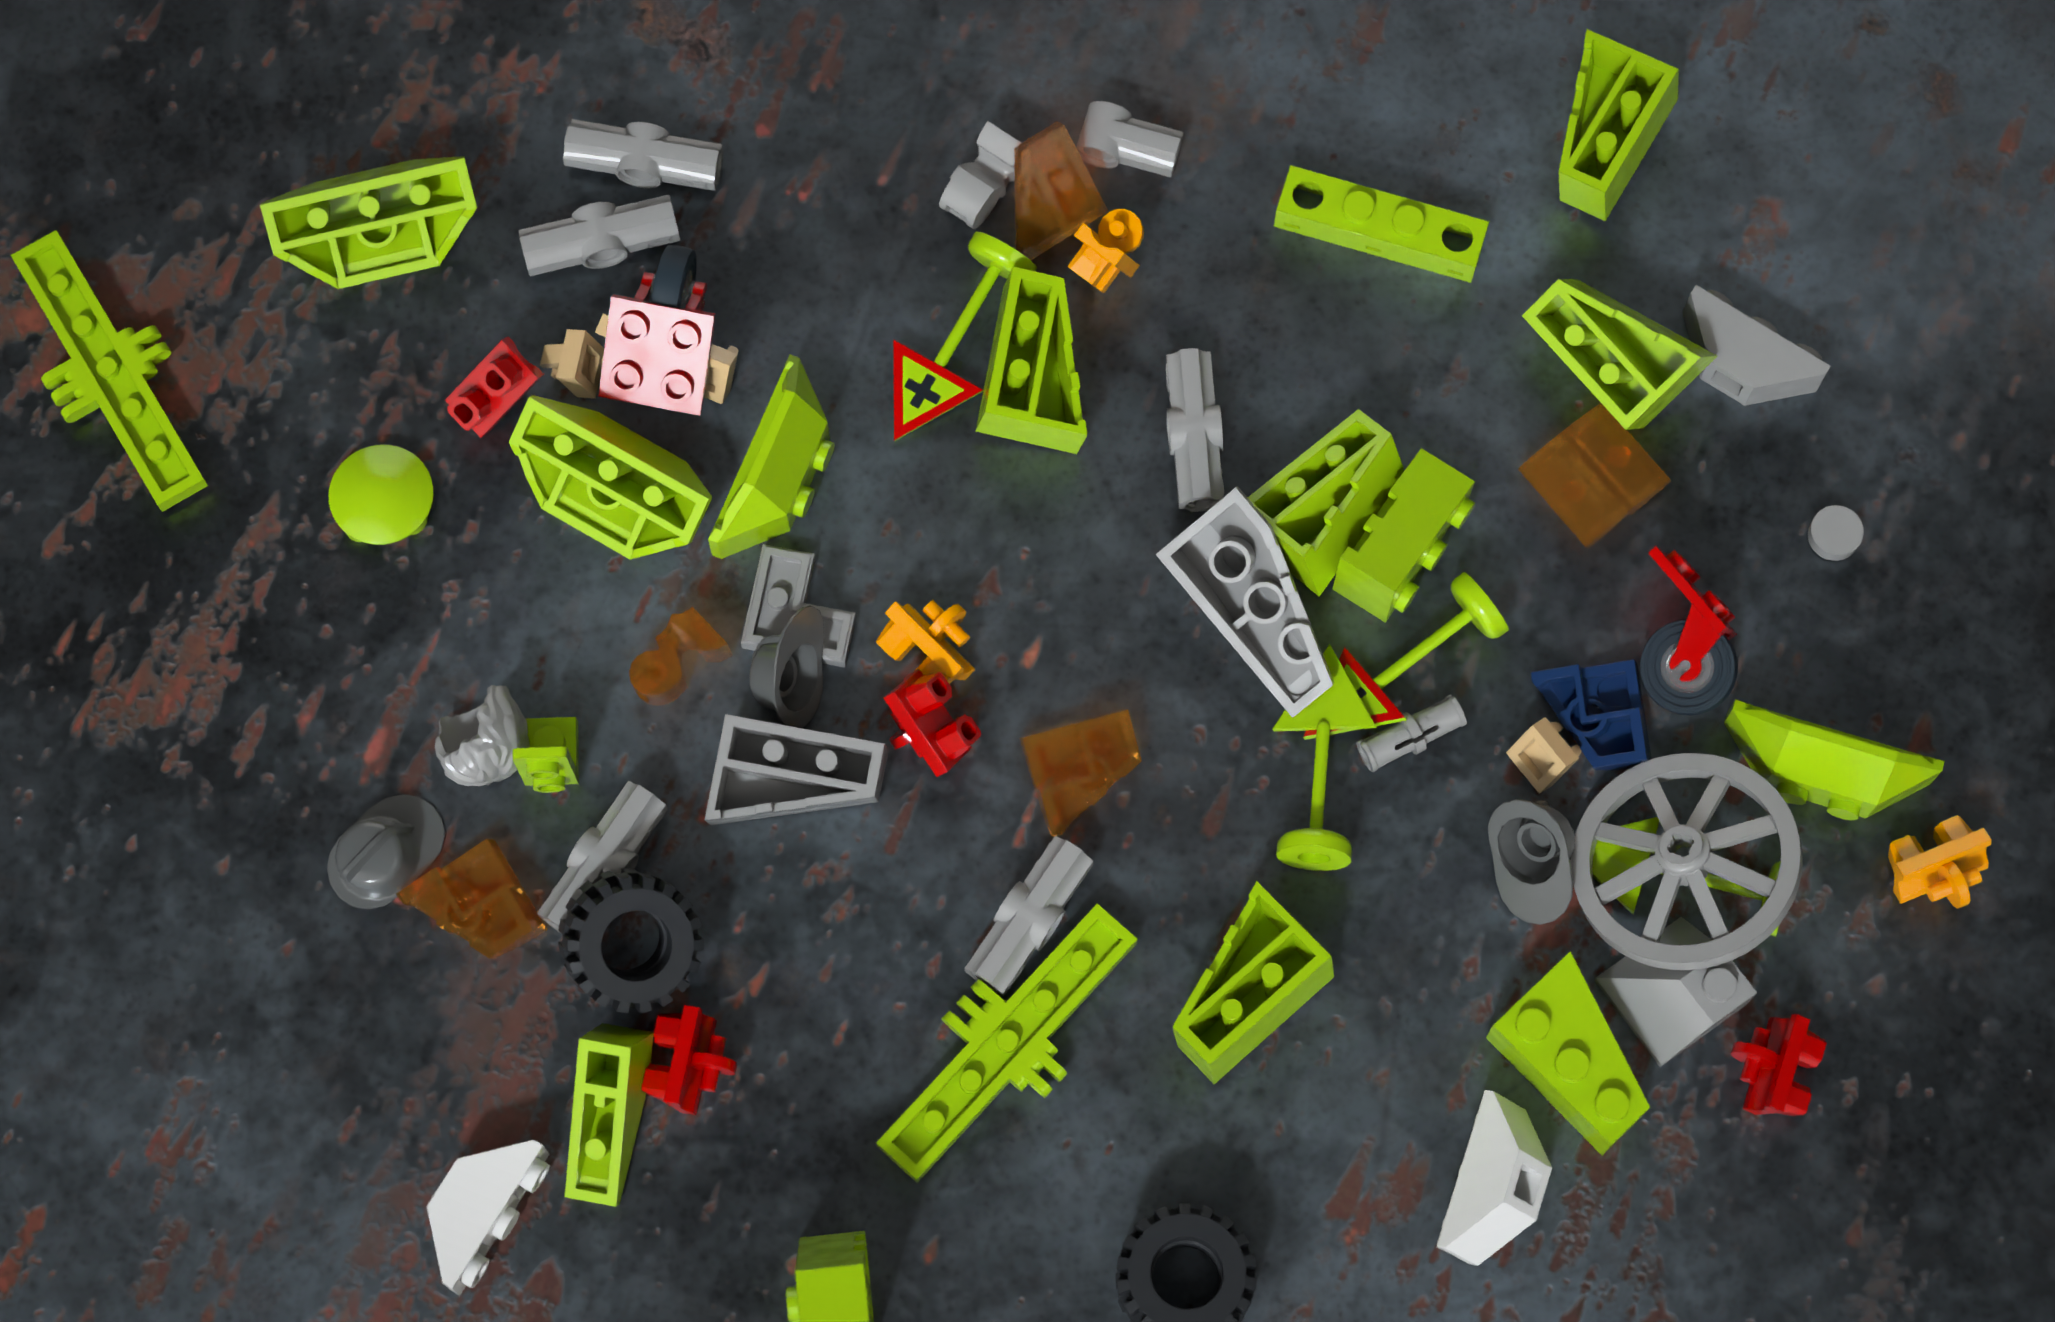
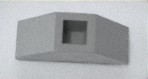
M1695 285L1682 311L1690 341L1718 356L1699 374L1701 380L1744 406L1814 393L1818 390L1831 366L1823 361L1821 355L1816 350L1805 344H1794L1778 334L1777 329L1765 319L1749 317L1733 307L1732 302L1718 291H1706L1698 285Z

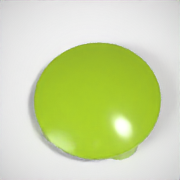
M373 445L351 454L337 468L329 487V506L336 523L351 540L373 545L391 544L401 541L410 535L418 534L425 528L433 503V483L426 466L410 451L393 445Z

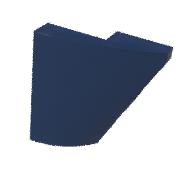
M1635 659L1581 668L1577 664L1531 672L1533 684L1544 696L1560 722L1574 738L1580 750L1595 770H1625L1652 759L1638 665Z

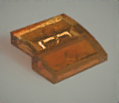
M1602 403L1568 426L1518 468L1587 548L1595 544L1628 514L1633 515L1672 481Z

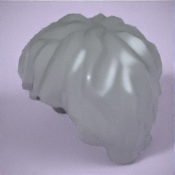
M491 685L487 688V696L483 704L467 713L454 717L445 716L439 720V736L435 740L436 756L444 769V775L454 782L465 786H489L493 782L505 780L517 771L513 762V749L530 748L527 735V720L511 697L509 688L507 686Z

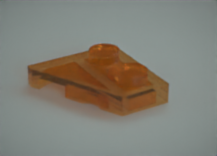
M1056 121L1014 148L1016 250L1028 259L1033 260L1078 231L1083 223L1088 225L1109 212L1064 124Z

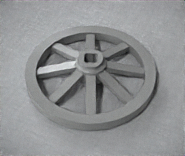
M1680 753L1657 757L1640 763L1613 779L1598 793L1583 814L1574 836L1575 848L1571 856V870L1575 893L1588 922L1599 936L1615 950L1630 959L1645 965L1669 970H1697L1718 966L1746 954L1762 943L1780 925L1789 912L1799 889L1803 862L1802 846L1797 825L1788 805L1779 792L1765 778L1745 765L1728 758L1702 753ZM1682 778L1710 779V783L1687 824L1680 825L1660 783ZM1729 786H1733L1749 795L1768 814L1767 816L1703 833ZM1645 790L1664 832L1661 835L1608 824L1607 822L1622 804L1640 791ZM1778 833L1781 844V864L1777 880L1775 881L1712 852ZM1597 841L1655 854L1600 886L1594 887L1592 866ZM1682 847L1691 848L1689 855L1681 857V855L1675 854V852ZM1710 872L1768 899L1749 921L1735 931L1728 933L1705 878ZM1662 873L1663 878L1641 937L1621 926L1603 907V905ZM1680 885L1690 887L1712 936V941L1693 945L1659 943Z

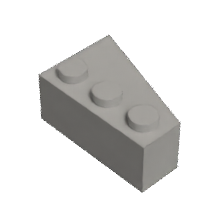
M725 714L704 821L710 825L879 802L889 749L884 743Z

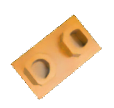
M1115 209L1108 212L1101 219L1098 226V234L1083 223L1074 236L1084 244L1067 267L1102 293L1106 292L1120 271L1131 278L1140 265L1126 254L1135 251L1144 238V227L1141 220L1135 213L1127 209Z
M932 600L922 610L934 622L931 625L910 604L907 603L902 606L895 601L885 612L891 620L882 630L876 643L895 661H901L917 645L927 655V658L916 670L920 669L924 676L942 672L949 684L953 680L965 681L974 672L975 668L945 638L949 637L959 648L970 639V636L959 626L966 616V610L957 603L944 611Z
M1956 815L1941 821L1934 828L1933 839L1938 845L1935 848L1924 852L1916 837L1910 835L1890 843L1888 858L1895 874L1893 892L1900 904L1927 893L1932 902L1947 897L1955 908H1961L1970 903L1969 887L1982 882L1980 871L1988 869L1989 862L1986 848L1991 845L1992 840L1984 828L1973 832L1964 820Z

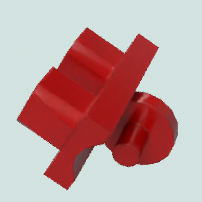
M507 336L493 348L445 399L449 404L447 411L464 430L469 431L472 429L482 438L537 383L544 373L527 361L518 351L513 340Z
M920 669L908 674L901 684L883 697L892 710L890 713L891 717L900 728L891 736L889 741L895 749L910 743L918 757H923L935 776L938 777L948 772L972 748L971 745L981 736V730L971 716L963 714L953 720L944 706L952 697V687L942 672L924 676Z
M684 1005L682 1014H659L657 1016L653 1033L654 1043L660 1047L673 1048L674 1053L670 1067L655 1064L648 1065L645 1069L641 1088L649 1096L662 1100L680 1113L696 1115L702 1090L715 1092L719 1074L734 1075L738 1063L723 1057L727 1039L714 1035L717 1020L703 1014V1010L700 1007Z
M1791 1014V1018L1770 1017L1766 1029L1755 1027L1751 1043L1735 1042L1733 1044L1731 1056L1744 1063L1740 1080L1750 1083L1743 1110L1755 1115L1778 1113L1788 1116H1799L1807 1113L1812 1096L1811 1089L1793 1081L1797 1065L1806 1069L1816 1068L1822 1061L1827 1045L1824 1039L1808 1030L1810 1019L1799 1014Z

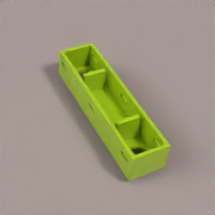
M1290 165L1274 221V227L1470 283L1472 282L1489 221L1292 165ZM1294 189L1321 195L1323 200L1316 208L1303 209L1294 202ZM1444 231L1472 238V244L1464 251L1454 252L1444 245L1442 234Z

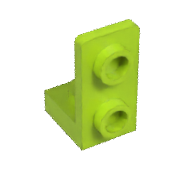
M526 718L530 748L513 749V762L525 786H533V790L537 792L553 793L565 790V784H579L577 718Z

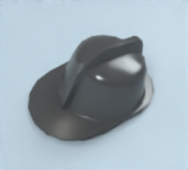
M811 605L799 609L791 617L782 634L770 635L757 645L753 653L749 674V684L755 700L761 706L776 711L777 717L783 725L798 728L805 727L813 719L819 707L823 691L822 655L824 620L820 610Z
M402 794L387 797L372 806L339 837L330 851L327 865L330 885L338 897L353 907L369 910L386 906L398 898L434 863L442 851L445 839L442 818L434 806L415 796Z
M1515 799L1502 803L1492 813L1488 823L1489 843L1492 850L1496 883L1501 899L1511 913L1525 922L1538 925L1553 922L1566 912L1573 895L1570 859L1575 848L1574 831L1567 818L1560 811L1552 808L1548 801H1537L1534 803L1533 801Z

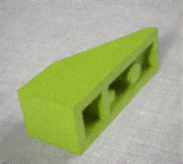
M601 1023L579 1038L565 1186L566 1198L614 1207L620 1204L646 1098V1093L642 1091L641 1087L645 1069L651 1064L654 1032Z

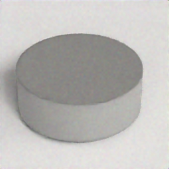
M1832 505L1821 509L1815 515L1808 528V541L1813 551L1820 557L1831 561H1840L1850 557L1859 547L1864 535L1863 524L1859 516L1851 509L1840 505Z

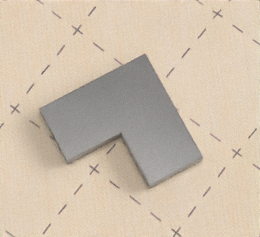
M763 544L742 635V649L755 651L757 645L766 637L782 634L791 617L802 607L811 605L806 604V599L815 563L814 553ZM811 605L820 610L824 620L822 663L845 668L856 614L854 612Z

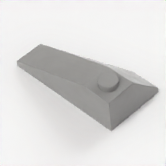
M1237 486L1162 548L1156 556L1293 718L1333 686L1334 681L1273 528Z

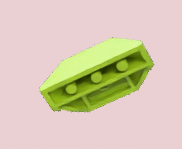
M460 156L414 159L313 182L260 203V208L273 255L286 262H290L331 286L341 289L439 266L468 220L476 211L477 204L465 157Z
M789 354L726 501L709 535L708 542L712 556L723 559L789 532L796 517L804 518L811 506L815 489L810 487L817 470L822 472L826 470L831 460L835 443L830 441L828 421L799 357Z
M532 395L528 397L509 440L515 456L518 455L525 477L542 510L630 560L692 543L712 500V495L686 461L598 411Z
M1736 699L1726 713L1724 725L1749 767L1765 778L1779 792L1785 802L1804 805L1806 801L1827 807V812L1830 815L1845 820H1857L1859 817L1868 818L1927 787L1942 772L1945 762L1760 708Z

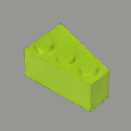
M1586 30L1584 51L1576 81V92L1572 112L1569 116L1559 167L1560 201L1601 220H1607L1678 100V68L1591 30Z
M1012 267L1002 291L975 432L1073 454L1078 453L1088 436L1086 421L1082 417L1079 397L1080 381L1074 364L1072 351L1073 335L1064 278Z
M1558 279L1522 315L1625 430L1644 428L1718 357L1714 353L1578 279Z
M1358 409L1247 498L1272 526L1290 573L1320 597L1335 576L1341 555L1348 546L1352 549L1355 547L1366 531L1363 529L1365 523L1373 513L1377 515L1387 500L1389 491L1405 470L1392 434Z
M1421 448L1389 491L1388 498L1377 515L1373 513L1365 523L1363 529L1366 531L1353 549L1348 546L1341 555L1332 589L1385 623L1395 609L1403 613L1420 587L1413 583L1421 569L1425 567L1432 571L1445 552L1448 544L1441 540L1452 525L1460 529L1472 512L1476 503L1469 498L1475 481Z
M1257 881L1248 895L1249 900L1236 923L1230 926L1223 938L1224 943L1209 969H1205L1172 1026L1178 1048L1213 1084H1216L1334 978L1332 956Z
M1571 952L1492 1026L1486 1036V1039L1601 1155L1607 1152L1650 1108Z
M865 1231L800 1237L795 1267L796 1286L786 1287L789 1322H874Z

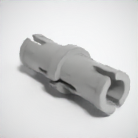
M1450 694L1445 699L1413 715L1405 712L1403 716L1407 721L1397 722L1364 740L1357 741L1359 754L1367 768L1371 772H1375L1378 768L1411 751L1417 755L1427 749V743L1458 727L1465 726L1467 724L1466 717L1456 698Z

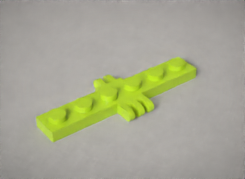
M57 230L12 254L11 257L71 357V359L49 370L41 377L46 389L57 388L51 393L56 406H63L73 401L61 410L64 420L67 423H71L101 408L162 512L207 487L206 481L146 382L158 373L155 365L171 355V350L165 342L155 344L161 339V334L157 327L154 325L148 326L137 333L131 327L117 332Z
M1097 903L1007 1002L983 981L977 979L971 986V989L979 998L985 1001V1004L980 1008L971 999L963 995L956 1004L971 1019L965 1024L951 1011H948L941 1018L967 1045L876 1142L877 1147L918 1183L1009 1083L1021 1092L1027 1085H1030L1037 1093L1046 1098L1053 1089L1038 1073L1044 1069L1059 1082L1067 1075L1065 1069L1053 1059L1058 1053V1049L1049 1039L1137 944L1138 939Z

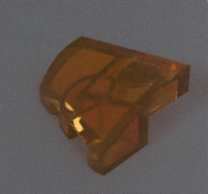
M1128 709L1113 711L1020 737L1031 779L1051 837L1062 835L1067 830V826L1090 805L1097 803L1114 783L1121 777H1125L1142 761Z
M485 839L444 868H433L396 893L402 903L407 906H414L437 921L436 925L449 933H456L468 941L470 947L489 959H495L548 930L542 919L537 915L538 912L495 839Z

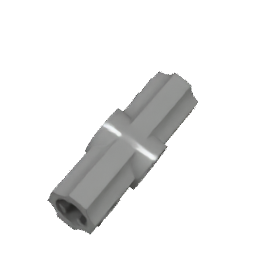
M572 119L565 135L563 161L564 165L569 167L616 174L621 181L642 188H655L660 186L661 182L715 191L721 176L724 150L723 144L671 136L669 131L663 127L647 122H631L627 124L626 128Z
M670 195L618 207L610 202L591 203L576 209L572 213V218L518 230L530 276L580 264L591 269L606 268L622 262L630 252L681 241Z
M1198 348L1180 349L1173 354L1166 355L1165 366L1170 408H1167L1169 453L1174 455L1178 506L1179 509H1186L1191 512L1208 511L1224 497L1223 472L1220 462V452L1223 451L1222 417L1220 405H1215L1211 352L1202 351Z
M628 780L597 827H590L576 843L567 861L568 869L553 888L545 903L542 904L537 913L539 918L560 932L558 930L560 918L566 919L569 913L565 906L571 897L577 900L583 893L579 887L587 881L591 884L600 880L598 874L609 870L613 874L621 873V868L635 869L639 859L637 853L648 837H650L659 821L664 817L665 812L668 810L667 805L644 787Z
M1055 836L1051 843L1047 845L1040 859L1036 861L1034 868L1023 883L1021 881L1016 883L1002 902L994 917V926L966 965L965 972L974 978L975 981L980 979L995 993L1004 997L1008 989L1010 990L1013 982L1023 971L1025 964L1036 949L1040 951L1057 929L1065 914L1064 907L1093 866L1094 860L1073 843Z

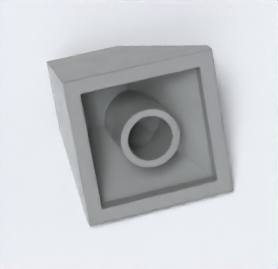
M1680 917L1664 928L1659 943L1693 945L1712 940ZM1625 956L1594 979L1659 1067L1745 1007L1757 994L1756 990L1733 961L1697 970H1669L1645 965Z

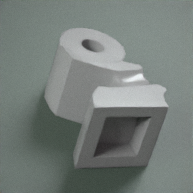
M989 121L986 122L976 142L979 156L974 162L963 163L955 169L939 202L940 208L951 212L973 229L978 228L987 219L998 199L1005 196L1006 186L1009 182L1015 181L1020 177L1030 161L1025 144Z

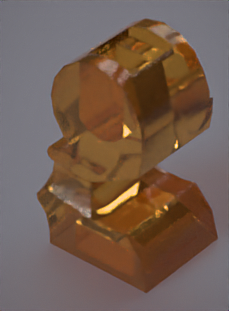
M692 606L681 614H672L666 628L655 638L659 650L643 652L634 659L629 670L630 681L639 698L645 703L654 706L665 705L675 701L688 688L681 662L682 654L688 649L697 650L707 663L722 662L732 657V653L728 643Z

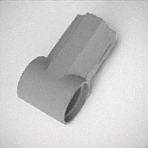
M1094 101L1088 106L1075 148V154L1082 161L1096 167L1114 168L1118 164H1123L1172 177L1179 157L1184 132L1134 119L1127 109L1117 104Z

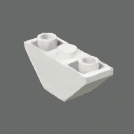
M1484 1091L1436 1246L1468 1264L1477 1266L1537 1220L1552 1170V1166L1527 1111L1494 1091Z
M530 1140L458 1158L428 1203L427 1211L442 1282L459 1296L466 1285L474 1288L483 1277L490 1263V1260L485 1255L496 1238L503 1241L514 1228L520 1212L515 1208L525 1192L534 1193L545 1179L550 1165L545 1162L549 1152L539 1142Z

